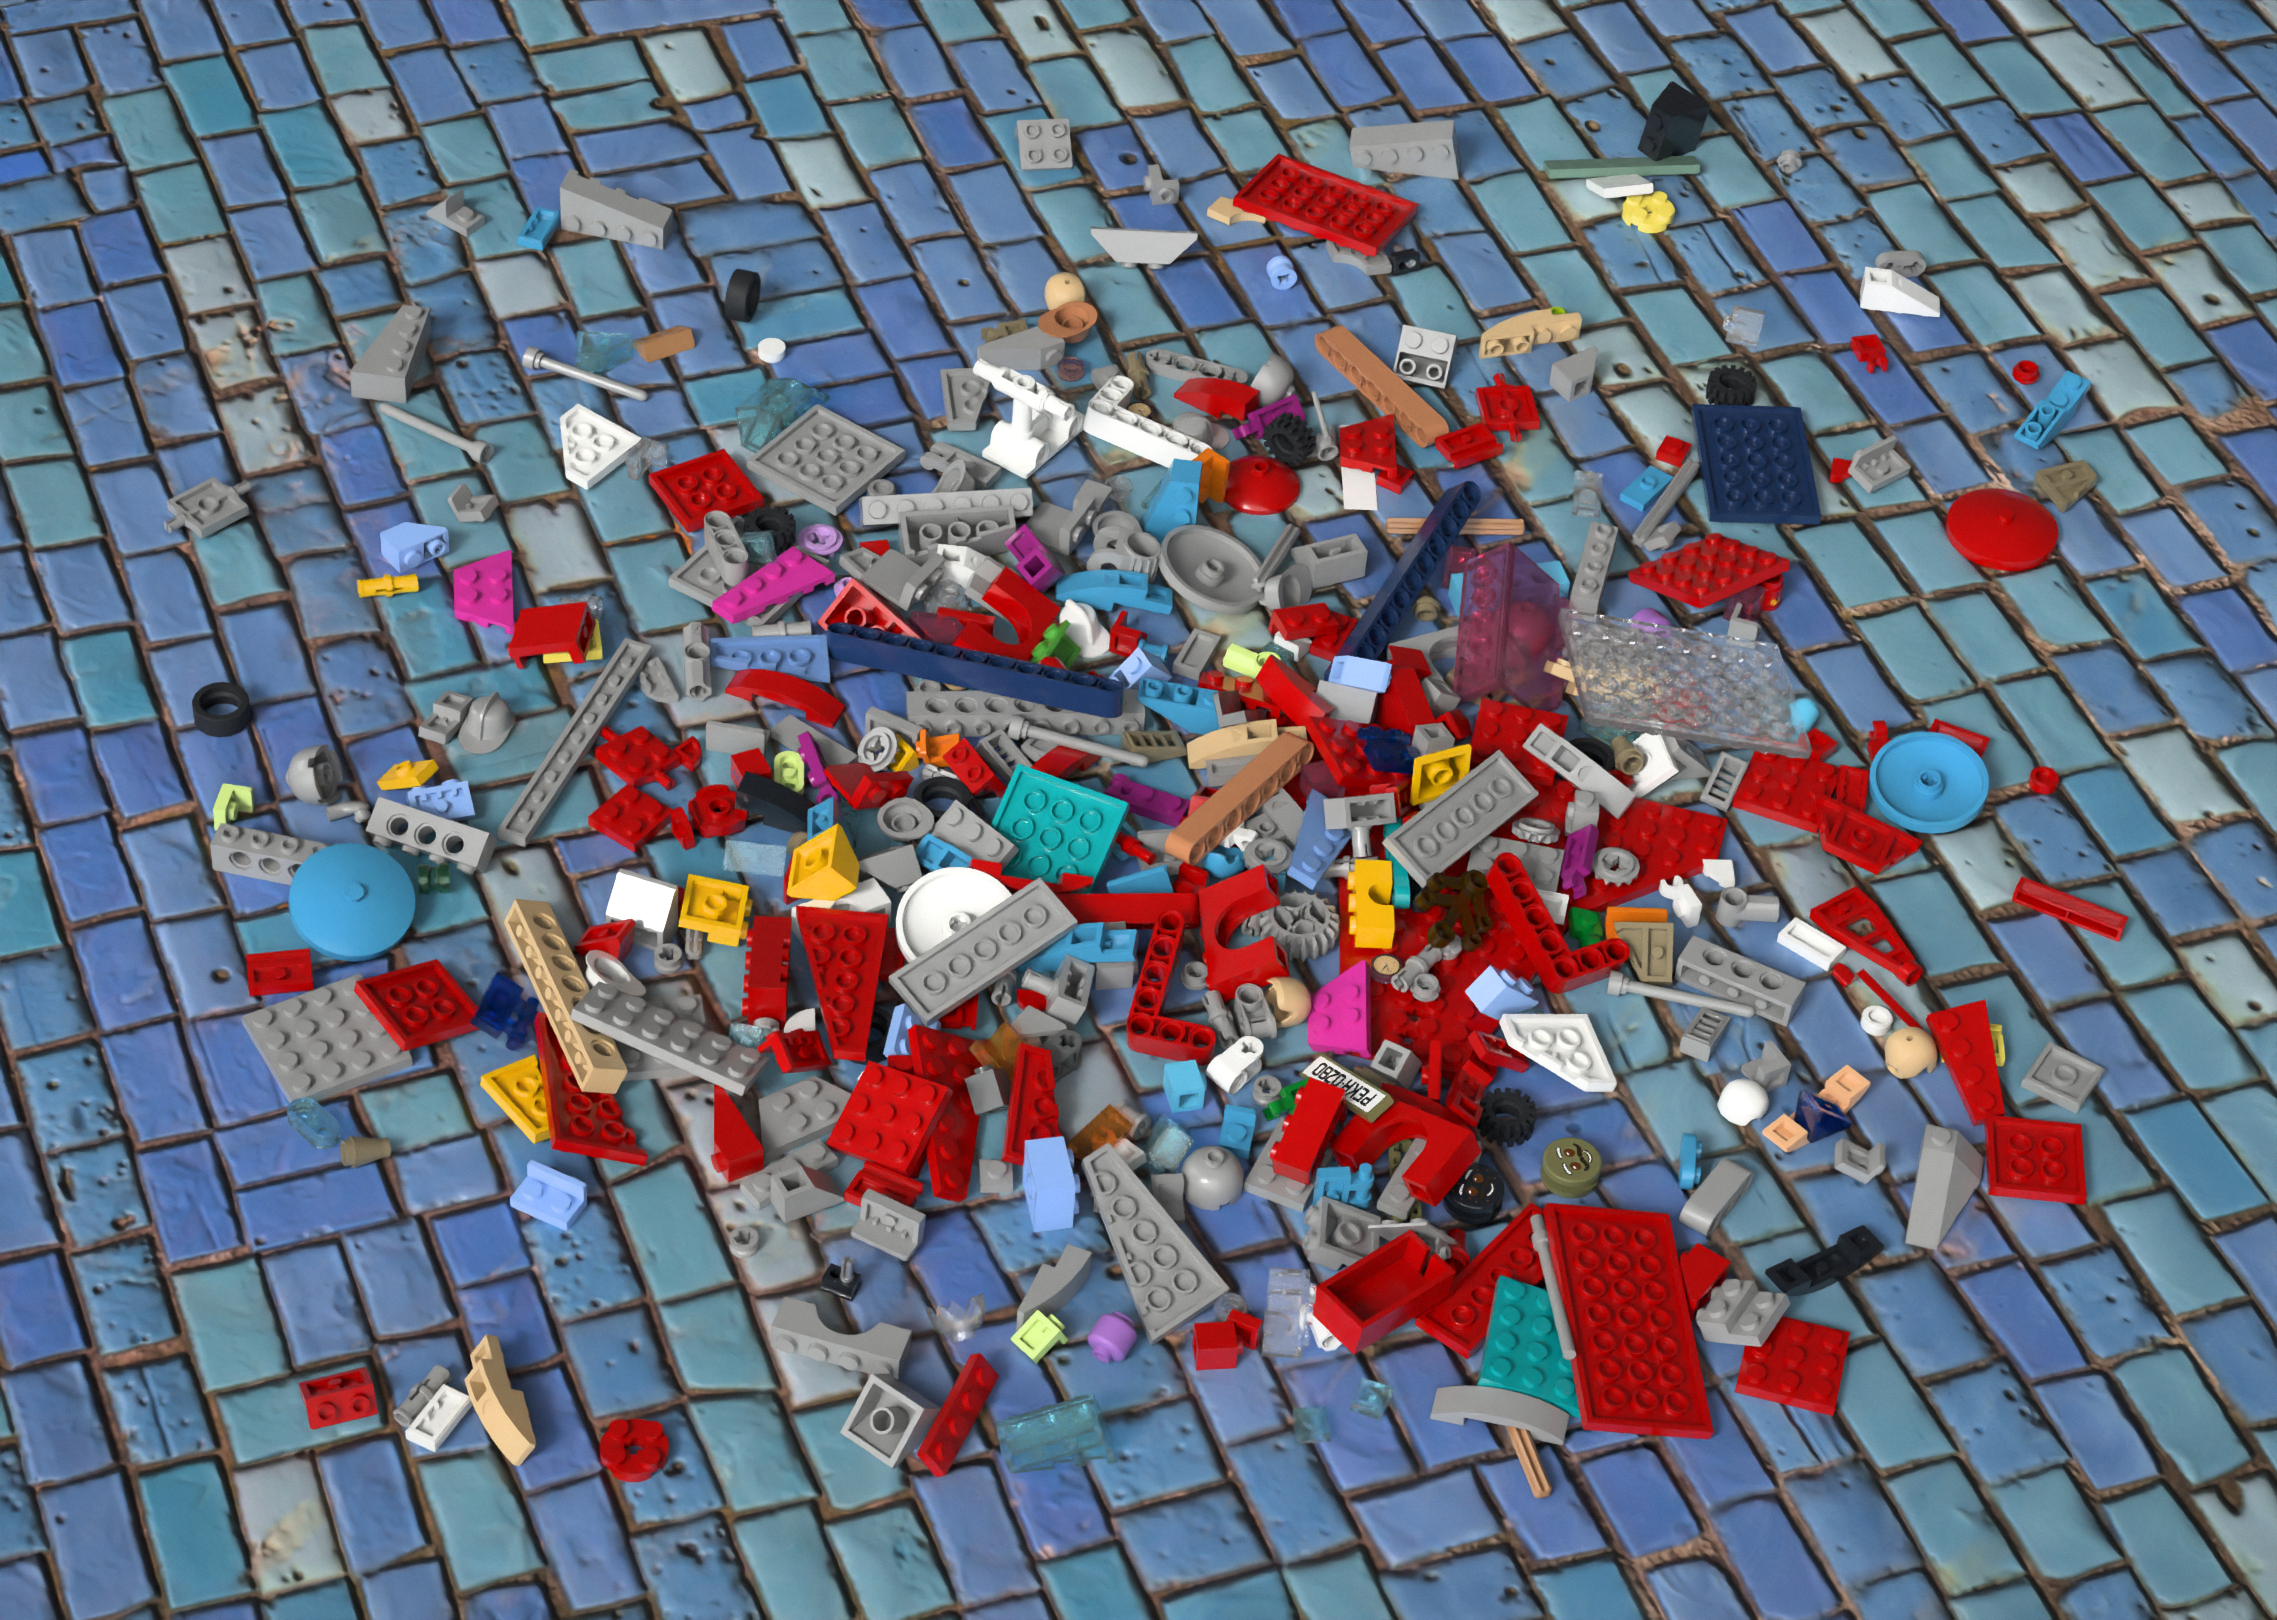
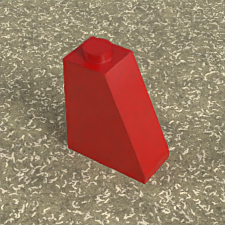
M1413 666L1391 667L1390 670L1391 681L1389 686L1386 688L1385 693L1380 694L1376 720L1405 752H1410L1415 726L1434 724L1436 720Z

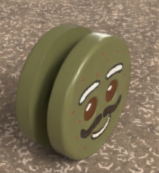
M1566 1137L1551 1142L1543 1153L1540 1169L1541 1180L1548 1190L1564 1198L1587 1196L1595 1190L1599 1182L1602 1168L1600 1153L1592 1144L1579 1138Z

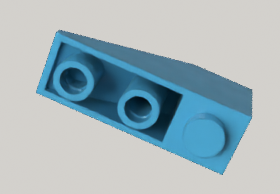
M1141 677L1137 694V701L1191 733L1205 735L1221 729L1219 728L1213 693L1219 691Z

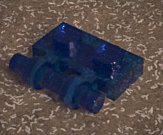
M1378 726L1358 729V739L1366 740L1367 742L1363 752L1375 771L1413 775L1414 758L1421 755L1416 747L1408 745L1411 742V735L1395 728H1390L1388 731L1382 730Z
M497 972L492 977L469 1023L495 1039L502 1032L506 1033L508 1040L505 1045L509 1050L515 1051L528 1035L527 1028L536 1018L539 1000L535 997H529L526 1002L520 998L524 988ZM512 1012L517 1013V1022L510 1018Z

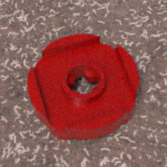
M723 784L709 785L699 789L696 792V797L692 801L690 798L688 803L689 821L694 828L699 830L700 836L704 838L725 836L744 831L749 818V812L735 808L736 793L730 791L729 786ZM720 808L723 812H714V809Z
M616 1419L609 1424L608 1430L601 1438V1463L604 1468L606 1466L611 1470L612 1476L618 1480L625 1482L646 1481L652 1478V1473L656 1472L659 1468L661 1471L668 1462V1438L663 1432V1426L657 1421ZM638 1446L642 1449L638 1450L637 1454H630V1449L628 1448Z

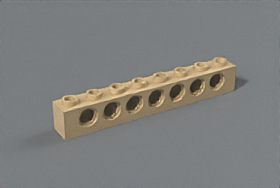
M515 899L504 924L581 1091L616 1094L622 1081L625 1080L628 1070L615 1041L605 1034L570 1019L572 1009L590 989L561 930L557 917L554 915L549 902Z

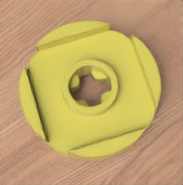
M1661 191L1626 197L1622 209V218L1627 225L1631 226L1632 223L1638 226V231L1658 233L1666 230L1668 224L1672 225L1675 208L1667 200V194Z

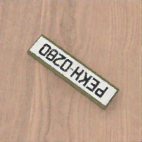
M1321 1054L1299 1074L1303 1080L1312 1077L1346 1090L1347 1109L1370 1123H1373L1394 1103L1390 1094L1324 1054Z

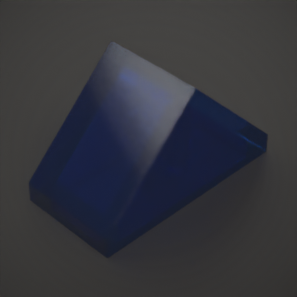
M1806 1089L1799 1093L1794 1121L1808 1131L1807 1140L1810 1143L1848 1129L1853 1124L1835 1101Z

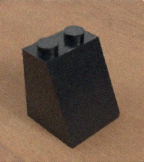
M1674 81L1670 82L1652 104L1638 150L1656 162L1696 150L1710 105Z

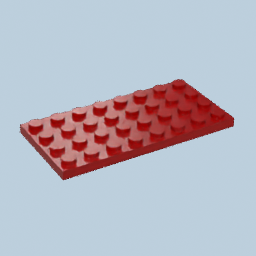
M1547 1203L1543 1209L1553 1268L1576 1350V1357L1570 1361L1583 1430L1709 1440L1714 1431L1669 1214Z

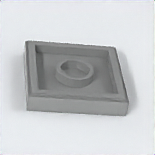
M2048 1042L2022 1079L2020 1087L2078 1114L2103 1077L2105 1068Z

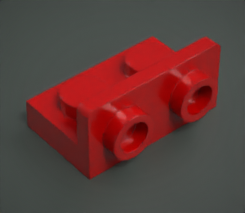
M965 737L943 755L945 762L961 782L967 786L973 796L983 789L987 793L993 790L999 798L1004 795L1007 787Z
M803 1028L789 1033L777 1030L768 1034L765 1037L766 1041L757 1047L759 1053L774 1052L777 1064L780 1066L783 1074L819 1071L832 1065L818 1030L804 1031Z
M366 1367L298 1383L300 1395L306 1407L309 1426L313 1430L378 1413L373 1382Z

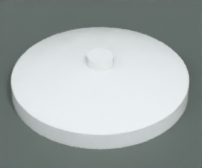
M949 867L924 875L909 887L898 906L896 937L903 956L910 963L1012 896L1011 893L997 879L976 869Z

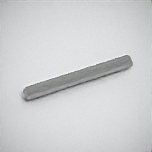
M1692 459L1685 461L1633 533V539L1631 540L1633 545L1644 547L1643 542L1647 540L1655 527L1660 526L1698 473L1699 463L1697 461L1694 462Z

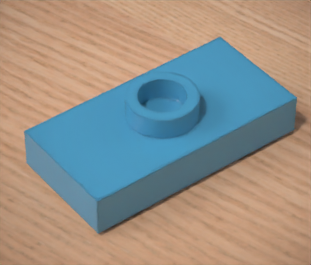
M536 207L517 237V245L543 251L561 222V212Z
M1650 465L1620 493L1619 500L1643 512L1662 495L1674 477Z

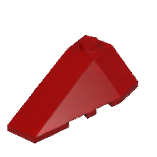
M853 577L817 621L826 631L830 624L842 622L926 640L883 596L864 584L861 579Z

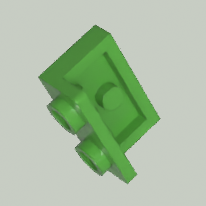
M1067 619L1059 625L1053 623L1043 633L1045 639L1032 650L1033 658L1030 662L1038 664L1044 657H1057L1068 670L1070 669L1082 649L1065 634L1071 624Z

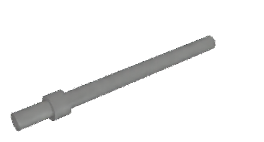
M1535 1214L1530 1218L1533 1230L1531 1236L1534 1250L1539 1254L1563 1357L1566 1360H1571L1576 1357V1350L1553 1268L1547 1231L1543 1216Z

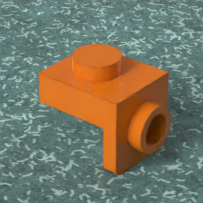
M926 729L920 730V741H916L918 759H923L925 765L930 763L939 768L949 767L943 759V755L962 740L960 734L930 737Z

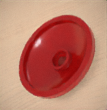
M1247 455L1230 461L1224 502L1230 507L1251 515H1272L1287 510L1297 501L1300 494V480L1295 471L1284 462L1265 455Z

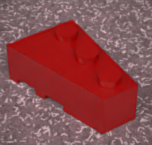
M1309 1077L1305 1087L1300 1086L1294 1101V1104L1297 1105L1293 1115L1287 1114L1282 1126L1284 1135L1280 1142L1275 1141L1269 1159L1273 1162L1274 1173L1309 1186L1316 1175L1317 1168L1321 1166L1325 1158L1324 1151L1328 1143H1332L1336 1138V1133H1333L1337 1123H1344L1347 1118L1346 1090Z

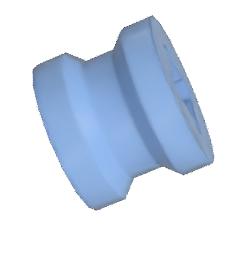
M1277 256L1268 262L1266 270L1274 288L1286 290L1295 284L1297 275L1293 269L1291 259L1286 256Z

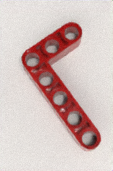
M1503 852L1497 856L1486 873L1487 883L1548 991L1554 994H1562L1609 978L1611 970L1619 971L1630 956V949L1626 942L1618 938H1610L1570 951L1519 858L1509 852Z
M1166 909L1159 913L1155 922L1127 1018L1126 1043L1131 1050L1138 1053L1174 1061L1196 1060L1197 1066H1205L1210 1064L1215 1058V1032L1210 1027L1162 1016L1184 940L1183 914L1175 909ZM1160 953H1165V954H1168V955L1161 956V955H1158V954H1160ZM1152 979H1159L1160 981H1157V982H1156V981H1151V980H1152ZM1144 1005H1151L1153 1007L1148 1008L1144 1007ZM1136 1031H1144V1032H1146V1033L1138 1034V1033H1135V1032H1136ZM1170 1037L1175 1038L1176 1040L1171 1041L1167 1040L1166 1038ZM1204 1044L1206 1047H1198L1196 1045Z

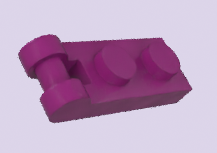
M1121 773L1114 775L1110 782L1111 787L1106 788L1103 793L1128 802L1130 805L1128 812L1175 828L1180 824L1182 817L1188 815L1190 806L1189 800L1130 781L1126 775Z

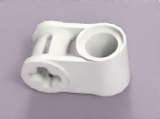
M1253 1036L1240 1038L1225 1052L1219 1054L1211 1061L1207 1067L1206 1076L1230 1095L1237 1093L1248 1081L1260 1073L1262 1067L1260 1057L1263 1055L1264 1050L1263 1043Z

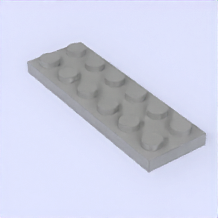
M1498 750L1390 834L1382 844L1414 880L1424 888L1430 876L1436 872L1443 873L1532 802L1539 793L1505 755Z
M1039 877L890 975L889 983L920 1018L922 1023L928 1027L1077 928L1078 921Z
M600 981L572 1009L570 1019L740 1096H743L765 1071L770 1059L754 1048L740 1045L731 1041L725 1035L711 1032L698 1023L689 1022L674 1015L669 1010L660 1009L645 1002L640 997L631 996L618 990L611 984Z

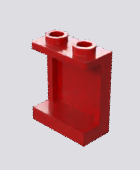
M587 601L521 609L518 620L514 624L512 641L508 644L509 656L511 659H514L517 668H525L528 656L566 651L569 652L574 664L585 663L596 625Z

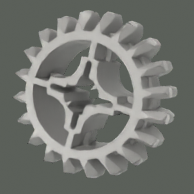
M1294 888L1291 893H1286L1282 890L1279 895L1281 904L1262 911L1261 916L1263 917L1259 920L1261 927L1260 939L1263 940L1273 936L1286 950L1290 962L1294 958H1300L1304 962L1307 957L1315 961L1318 955L1326 956L1328 950L1333 949L1339 937L1340 919L1339 915L1336 914L1335 906L1329 904L1328 898L1320 899L1318 893L1310 895L1307 890L1303 893H1297Z

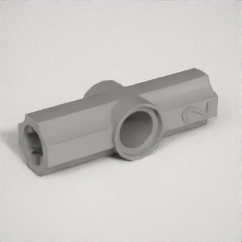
M690 622L687 627L683 628L686 696L691 697L693 701H704L706 697L712 694L709 629L701 622Z

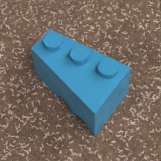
M1173 459L1160 483V488L1151 499L1146 513L1140 519L1142 531L1157 538L1158 543H1162L1165 536L1174 528L1183 525H1197L1202 462Z

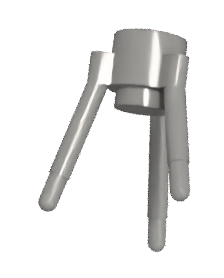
M1312 391V398L1322 432L1315 436L1316 441L1313 443L1316 444V447L1310 455L1311 457L1318 456L1322 461H1329L1340 453L1335 426L1331 424L1329 426L1330 432L1328 431L1317 392Z

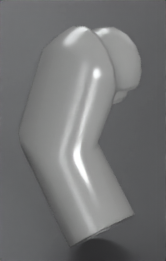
M344 801L325 807V813L329 822L355 815V821L362 823L370 820L371 817L370 806L364 801Z

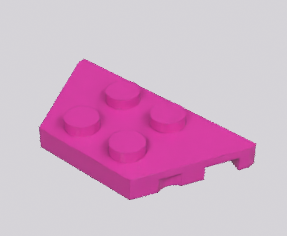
M511 550L503 551L454 570L455 618L467 622H475L486 628L494 624L504 627L506 634H514Z
M1362 960L1310 995L1311 1011L1308 1016V1044L1312 1051H1332L1340 1055H1346L1348 1051L1359 1052L1363 1058L1371 1057L1370 966L1366 960Z

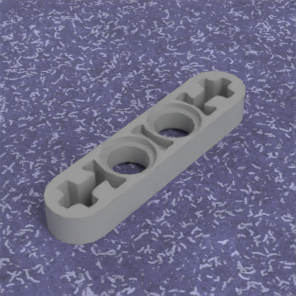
M1159 348L1151 349L1146 353L1145 367L1150 373L1182 382L1194 378H1223L1245 385L1248 382L1247 373L1241 369ZM1183 366V367H1188V368H1190V369H1188V370H1181V369H1178L1177 367ZM1205 373H1211V374H1214V375H1216V376L1209 377V376H1205V375H1203V374H1205Z

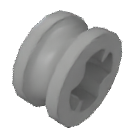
M671 943L659 945L654 951L655 969L662 974L678 972L682 966L681 949Z
M1268 1075L1257 1078L1253 1085L1252 1098L1254 1102L1262 1107H1268L1269 1103L1280 1099L1281 1082L1277 1078ZM1265 1089L1270 1090L1269 1093H1264Z
M742 1226L735 1228L730 1233L729 1247L734 1256L745 1259L753 1257L758 1252L759 1235L755 1229ZM740 1240H746V1242L749 1244L743 1245L742 1241Z

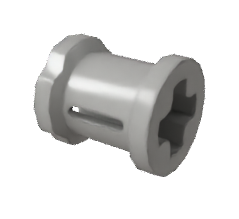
M1126 1099L1119 1101L1109 1115V1123L1114 1126H1121L1129 1132V1135L1134 1140L1140 1139L1145 1134L1152 1121V1118L1146 1113L1141 1114L1132 1108L1131 1102Z

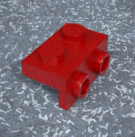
M1324 602L1274 609L1268 631L1271 635L1279 631L1284 640L1288 641L1337 634L1339 624Z

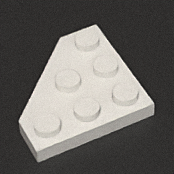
M580 404L575 405L560 417L566 478L586 490L643 447L642 438Z
M1587 1014L1502 1015L1499 1024L1510 1047L1585 1092L1614 1091L1617 1081Z

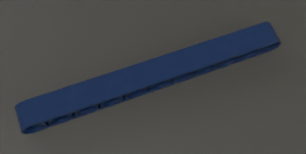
M1465 481L1447 489L1443 493L1336 656L1348 655L1376 661L1480 502L1481 492L1476 483ZM1333 661L1325 671L1324 681L1328 682Z
M833 623L827 627L828 657L834 660L1103 718H1116L1123 713L1124 686L1120 681L849 623Z

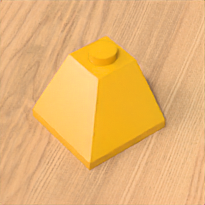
M1470 744L1453 746L1414 758L1410 797L1412 806L1435 800L1469 773L1472 749Z
M835 824L794 849L787 895L793 898L836 901L846 894H851L857 888L860 864L841 825Z

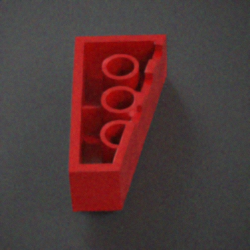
M754 916L753 929L747 928V947H751V951H746L745 970H749V974H744L743 993H748V998H742V1017H748V1030L754 1027L756 1019L765 1017L777 1020L779 1022V1029L784 1031L787 1019L792 917Z

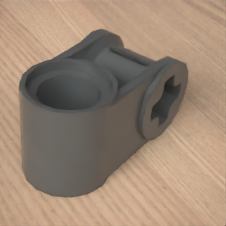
M1063 1030L1042 1045L1037 1046L1051 1050L1055 1084L1072 1071L1077 1070L1082 1064V1055L1079 1052L1082 1047V1037L1075 1031Z

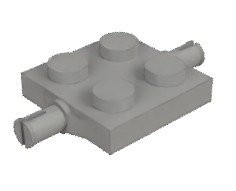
M212 477L167 500V509L176 517L165 521L164 527L166 531L171 533L182 526H186L203 539L249 514L248 505L239 496L250 492L251 486L249 482L244 480L234 487H229L222 484L215 477Z

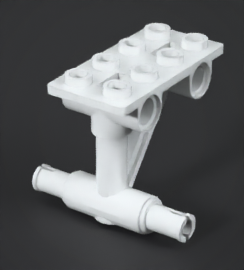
M980 358L975 363L973 368L974 375L990 381L996 390L1013 398L1012 423L1001 420L995 425L991 434L990 445L982 451V457L1027 479L1084 430L1083 422L1085 415L1074 410L1073 404L1056 397L1052 389L1036 382L1031 376L1022 375L1007 366L999 368L983 358Z

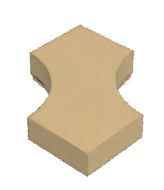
M1223 196L1217 199L1207 210V216L1229 226L1240 221H1256L1263 224L1268 221L1265 217L1254 213H1246L1242 209L1233 206L1234 199Z

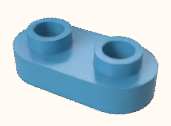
M1683 1132L1679 1154L1678 1189L1692 1190L1693 1184L1699 1185L1701 1165H1696V1160H1700L1702 1141H1697V1136L1693 1133Z

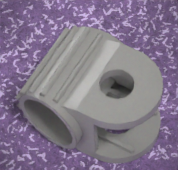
M1106 526L1096 533L1093 541L1095 551L1088 558L1087 571L1104 570L1102 565L1104 563H1111L1109 570L1148 574V584H1154L1159 566L1158 560L1161 556V543H1158L1157 538L1143 531H1133L1120 526ZM1116 540L1115 549L1110 547L1108 542Z

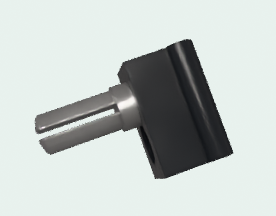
M1399 243L1393 245L1392 249L1394 252L1389 253V260L1392 264L1394 275L1420 269L1419 251H1416L1414 248L1405 250Z
M844 1257L841 1261V1267L831 1263L822 1276L821 1286L822 1291L850 1302L862 1285L861 1274L853 1272V1259L851 1257Z

